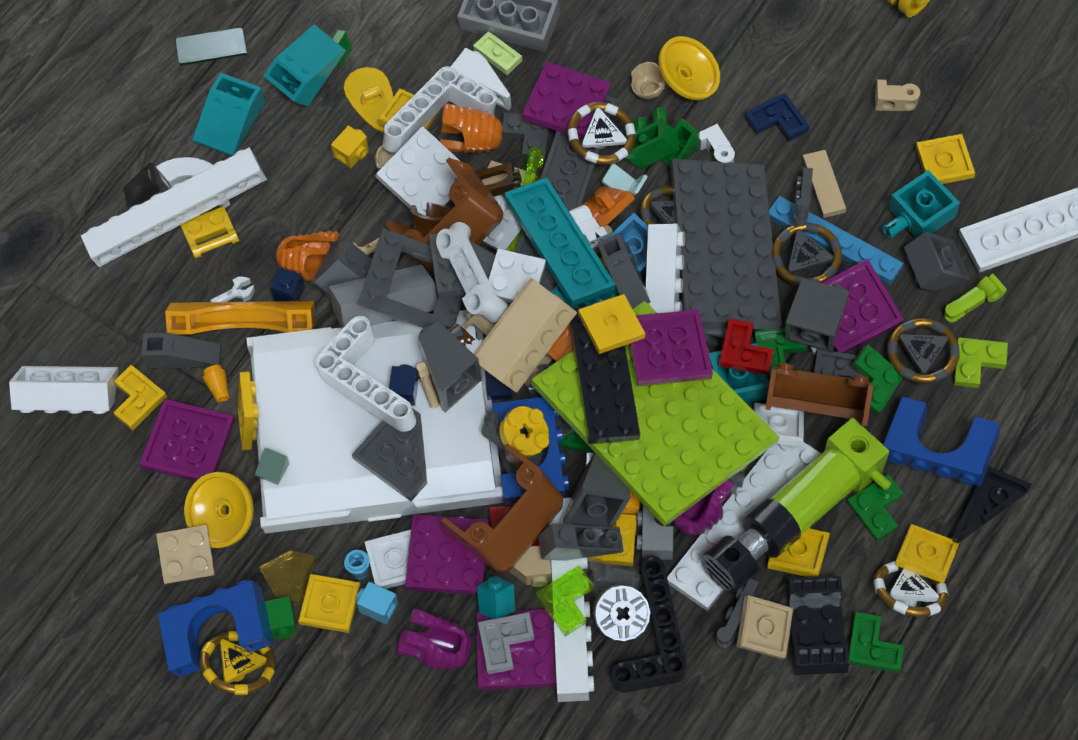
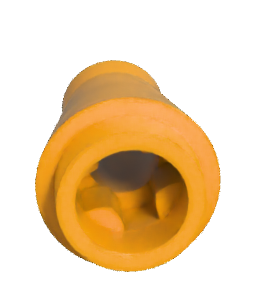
M213 365L204 369L202 379L214 396L216 403L230 399L225 369H222L221 365Z

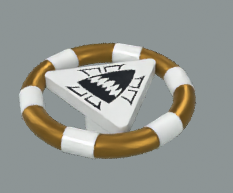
M594 102L582 106L573 114L568 125L569 142L573 149L582 158L595 164L619 162L628 156L635 144V127L632 120L622 109L610 103ZM595 111L581 145L577 134L578 122L590 112ZM603 111L617 116L623 122L627 139ZM624 145L623 148L614 154L601 156L585 149L590 147L603 149L606 146Z
M896 561L883 565L876 572L874 577L876 593L887 606L899 613L913 617H929L939 613L948 602L949 594L945 583L927 578L935 585L936 593L919 574L896 566ZM902 570L889 594L884 584L885 576ZM917 601L936 602L926 607H916Z

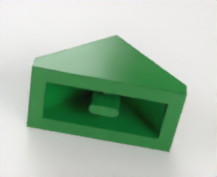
M683 118L679 120L674 128L678 132L679 151L661 159L669 167L672 159L688 160L699 150L700 132Z

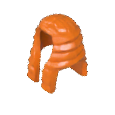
M445 103L442 114L441 133L463 134L464 142L440 139V143L451 153L489 152L490 150H495L500 145L503 126L494 114H489L487 111L482 112L480 109L475 110L473 107H458L457 105Z
M320 231L318 233L314 232L311 235L306 234L303 236L300 234L285 238L276 251L277 263L279 267L299 273L303 279L311 282L324 260L323 255H326L331 247L329 242L321 241H337L340 234L337 231Z

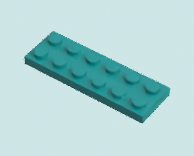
M548 178L504 193L505 202L541 259L546 260L547 269L571 307L615 290L616 284Z

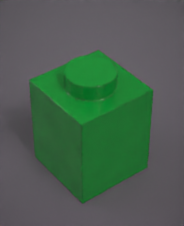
M290 597L265 601L272 638L284 640L292 637L293 634H297L294 609Z

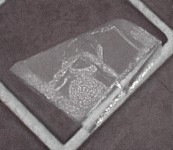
M590 561L589 566L593 570L594 582L591 583L592 591L595 595L594 601L598 594L609 586L619 584L637 589L641 577L637 572L614 568L611 564ZM618 607L616 609V611L618 612V616L616 618L619 619L622 617L626 619V610L628 608L625 607L624 609Z

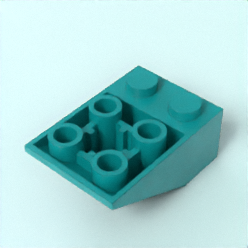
M313 25L274 59L264 77L294 102L308 107L346 52V49L316 25Z
M220 72L209 91L192 141L234 156L265 104L262 88Z

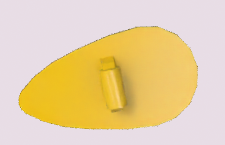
M364 67L350 73L345 80V96L354 110L369 126L384 133V126L377 123L379 116L393 98L388 78L382 71L376 68Z

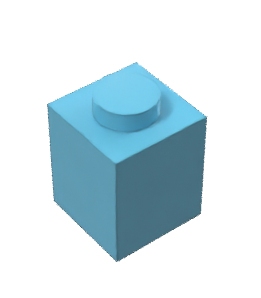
M368 582L365 589L361 588L356 597L360 613L386 625L398 605L395 593L371 582Z

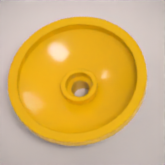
M678 36L668 40L662 46L659 53V68L666 83L676 93L691 100H703L710 97L717 90L720 83L719 66L712 53L702 43L689 37Z
M213 472L199 478L190 488L184 506V515L188 528L208 525L212 548H225L239 542L248 532L254 512L252 496L247 486L238 477L226 472ZM227 506L229 507V513H228V514H227L226 511H225V509H226Z

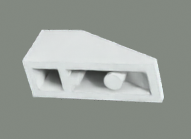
M465 48L451 67L495 92L497 96L496 104L509 111L511 108L510 94L487 60L479 52Z

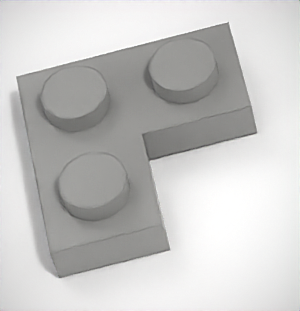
M529 612L478 622L488 674L513 670L509 645L534 640Z

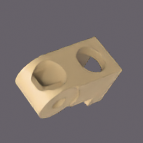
M877 79L875 111H911L917 107L920 89L914 84H905L903 86L887 85V80Z

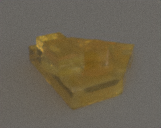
M290 550L259 567L276 599L289 596L293 604H302L309 577L316 562V556Z

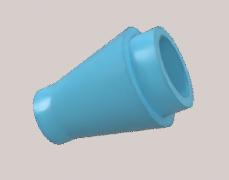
M362 550L349 552L344 560L345 568L358 580L364 579L367 576L370 563L369 556Z

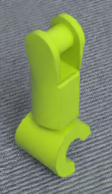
M993 273L989 277L985 276L975 288L946 306L944 318L947 322L954 323L966 315V313L984 303L985 298L988 302L1000 299L1007 289Z

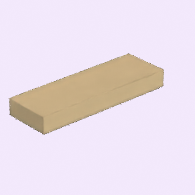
M826 150L803 155L804 166L806 168H813L812 189L822 217L826 218L846 213V206Z

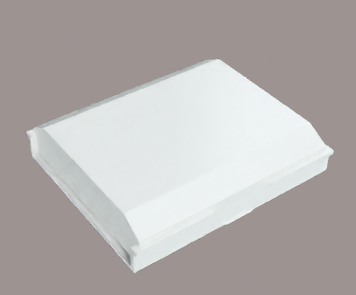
M468 310L459 311L456 323L464 325L468 320L465 316ZM400 319L371 325L375 333V341L353 365L387 388H389L392 366L406 364L415 367L416 363L423 361L418 339L423 328ZM471 324L466 329L477 340H484L483 332L474 324ZM328 327L247 338V347L251 356L252 378L256 383L255 403L258 404L259 413L257 418L258 429H256L259 461L264 449L268 448L287 456L290 463L278 485L260 478L263 517H260L261 528L265 533L366 520L370 522L394 519L405 515L504 503L497 445L484 437L481 432L485 414L488 411H493L492 401L487 400L485 369L481 366V382L446 413L442 411L440 405L436 408L430 407L422 383L419 380L416 405H411V407L421 414L428 483L410 502L352 458L354 451L381 423L382 419L324 382L316 367L315 359L318 354L343 328L332 329Z

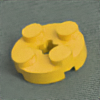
M525 406L514 408L506 414L504 420L500 423L499 434L503 445L505 446L508 443L526 458L540 453L549 444L548 427L543 413L538 409ZM523 427L528 431V438H526L525 434L520 433Z

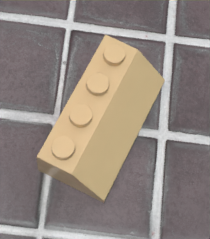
M530 278L474 352V355L479 358V365L517 393L577 312L533 278Z

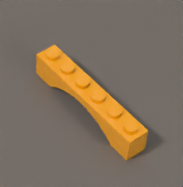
M315 301L170 303L165 311L167 333L175 335L195 334L227 328H261L289 333L312 330L316 325Z

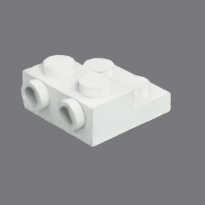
M498 195L494 198L503 210V219L481 243L495 250H506L522 227L505 202L504 197Z

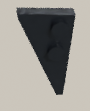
M988 466L982 485L976 486L952 541L959 543L1027 494L1032 484Z

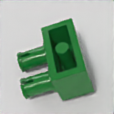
M656 108V110L652 111L653 123L649 125L648 120L644 117H638L637 120L634 119L633 121L636 136L635 144L625 158L640 169L679 151L678 132L667 124V110L664 108Z

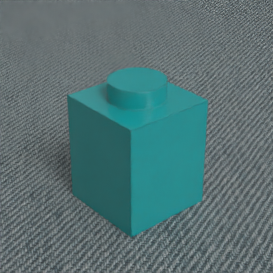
M494 576L477 586L479 613L491 619H497L515 611L514 584L501 577Z

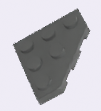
M438 233L429 234L438 298L465 295L466 293L450 260L442 258L437 249L436 238ZM469 240L489 280L496 255Z
M413 408L412 410L416 417L414 428L401 432L382 420L352 454V458L410 502L428 483L421 414Z

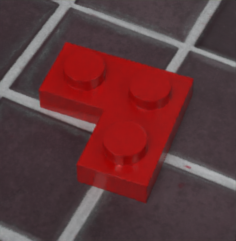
M729 318L719 366L769 376L774 349L750 345L754 323Z

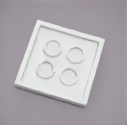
M422 126L376 173L375 177L409 209L412 205H416L418 213L426 216L427 202L445 206L451 200L450 188L458 177L446 160L448 158L460 160Z

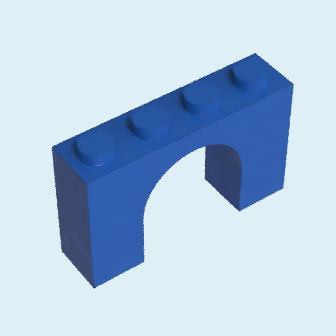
M902 396L883 444L890 451L887 460L893 464L911 466L917 471L926 470L935 473L941 478L950 477L957 479L966 485L981 486L1000 436V423L975 417L967 439L960 448L949 453H935L926 449L918 439L927 417V404Z
M543 397L492 403V410L499 414L500 421L504 420L509 411L520 406L538 409L543 413L549 431V444L547 446V456L538 467L560 491L563 498H565V490H569L568 475L562 474L561 466H566L564 451H559L558 443L563 442L561 427L556 428L555 419H559L557 411ZM525 427L520 430V432H528ZM517 472L501 474L505 506L515 505L526 492L517 483Z
M252 580L240 581L237 583V586L215 590L212 595L195 597L189 603L181 606L173 605L168 607L167 611L158 613L168 671L178 677L201 670L198 635L205 621L217 613L229 612L233 615L239 645L251 653L274 644L262 587Z

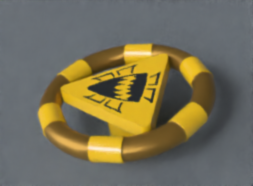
M237 631L220 633L206 642L200 652V669L209 684L222 692L234 695L254 693L265 687L275 673L276 664L272 649L269 646L259 649L262 655L248 652L241 646L229 642L239 641ZM219 644L224 681L218 678L209 665V657ZM266 664L264 672L257 681L250 684H229L233 681L243 680L246 674Z

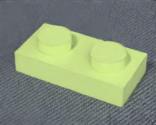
M489 31L473 45L474 51L479 52L488 62L506 75L522 62V56Z

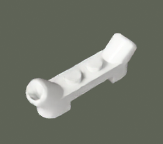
M456 222L449 229H442L437 234V249L442 258L450 260L466 293L462 300L468 312L482 315L489 322L497 323L507 310V303L494 293L469 242L471 229L465 223Z

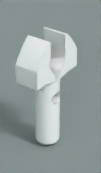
M237 277L232 280L234 285L231 290L211 299L210 302H228L234 298H241L243 302H246L252 298L255 292L254 285L241 290L242 287L251 284V281L247 277Z

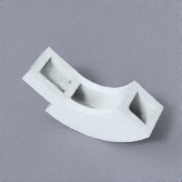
M191 157L171 159L156 166L160 179L169 189L177 183H182L192 178L194 174L213 167L207 161ZM227 200L219 206L226 208L230 205V202Z

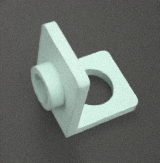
M612 164L604 175L602 183L607 187L630 191L634 196L639 192L648 176L644 174L634 179L616 164Z

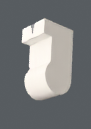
M586 205L570 210L569 213L593 250L599 248L598 243L605 240L608 235L604 227H600L596 220L593 219L591 211Z

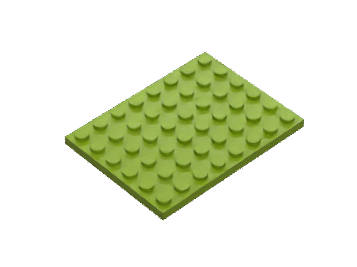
M645 301L633 309L635 315L657 313ZM629 344L625 345L640 429V440L588 444L574 350L532 378L531 385L664 526L668 525L778 443L780 438L713 369L712 379L637 386Z

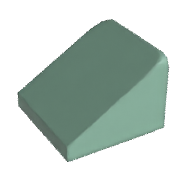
M265 448L255 476L278 485L290 464L288 457Z

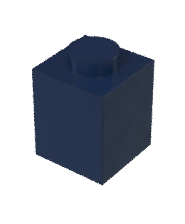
M279 267L270 285L274 301H299L305 289L301 274Z
M406 364L392 366L389 389L406 399L410 405L415 406L419 383L417 368Z

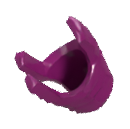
M730 479L725 481L672 521L674 526L684 534L693 536L705 534L706 530H711L713 525L718 524L719 520L723 519L722 505L731 497L732 494L728 493L733 489L735 483Z
M413 609L410 622L428 627L429 629L425 632H413L403 629L399 636L396 653L413 656L425 666H431L434 669L440 668L445 670L449 668L453 670L455 667L465 664L469 657L472 641L464 628H459L457 623L444 620L442 616L436 617L418 609Z

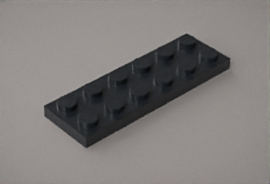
M584 307L572 308L577 314L570 322V330L588 444L640 440V429L625 345L598 354L578 315V310Z

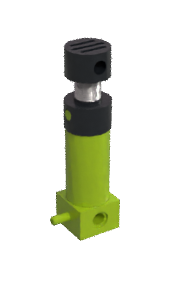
M851 418L828 438L825 451L743 519V527L746 533L738 539L732 536H725L701 557L702 564L710 578L726 592L735 593L758 573L756 560L763 554L771 558L780 556L806 530L852 490L857 494L868 487L873 481L884 490L888 489L891 486V482L882 475L890 451L860 423Z

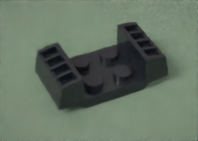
M841 576L789 578L787 584L789 607L793 608L791 638L795 675L848 673L849 650L848 644H845L841 604L843 594Z

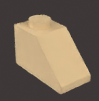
M531 546L509 571L526 585L542 587L547 585V583H552L550 560H542L540 546Z

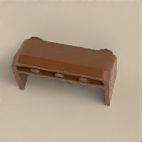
M448 158L446 162L458 177L452 184L449 192L450 198L455 204L453 209L425 237L421 232L411 229L408 225L390 220L385 223L390 231L430 245L429 234L439 233L442 229H449L456 222H462L471 229L469 240L479 245L501 223L503 210L469 164ZM413 257L434 273L433 264Z
M778 363V367L772 368L765 410H771V407L775 406L848 419L854 418L855 420H860L862 426H867L874 387L872 382H868L869 377L854 375L853 379L796 370L793 369L794 365L787 363Z
M508 443L504 446L506 459L518 468L516 473L517 483L526 492L500 523L493 529L486 523L476 522L463 532L445 517L441 520L446 534L493 571L500 574L509 572L537 540L538 535L547 528L563 508V496L538 466Z

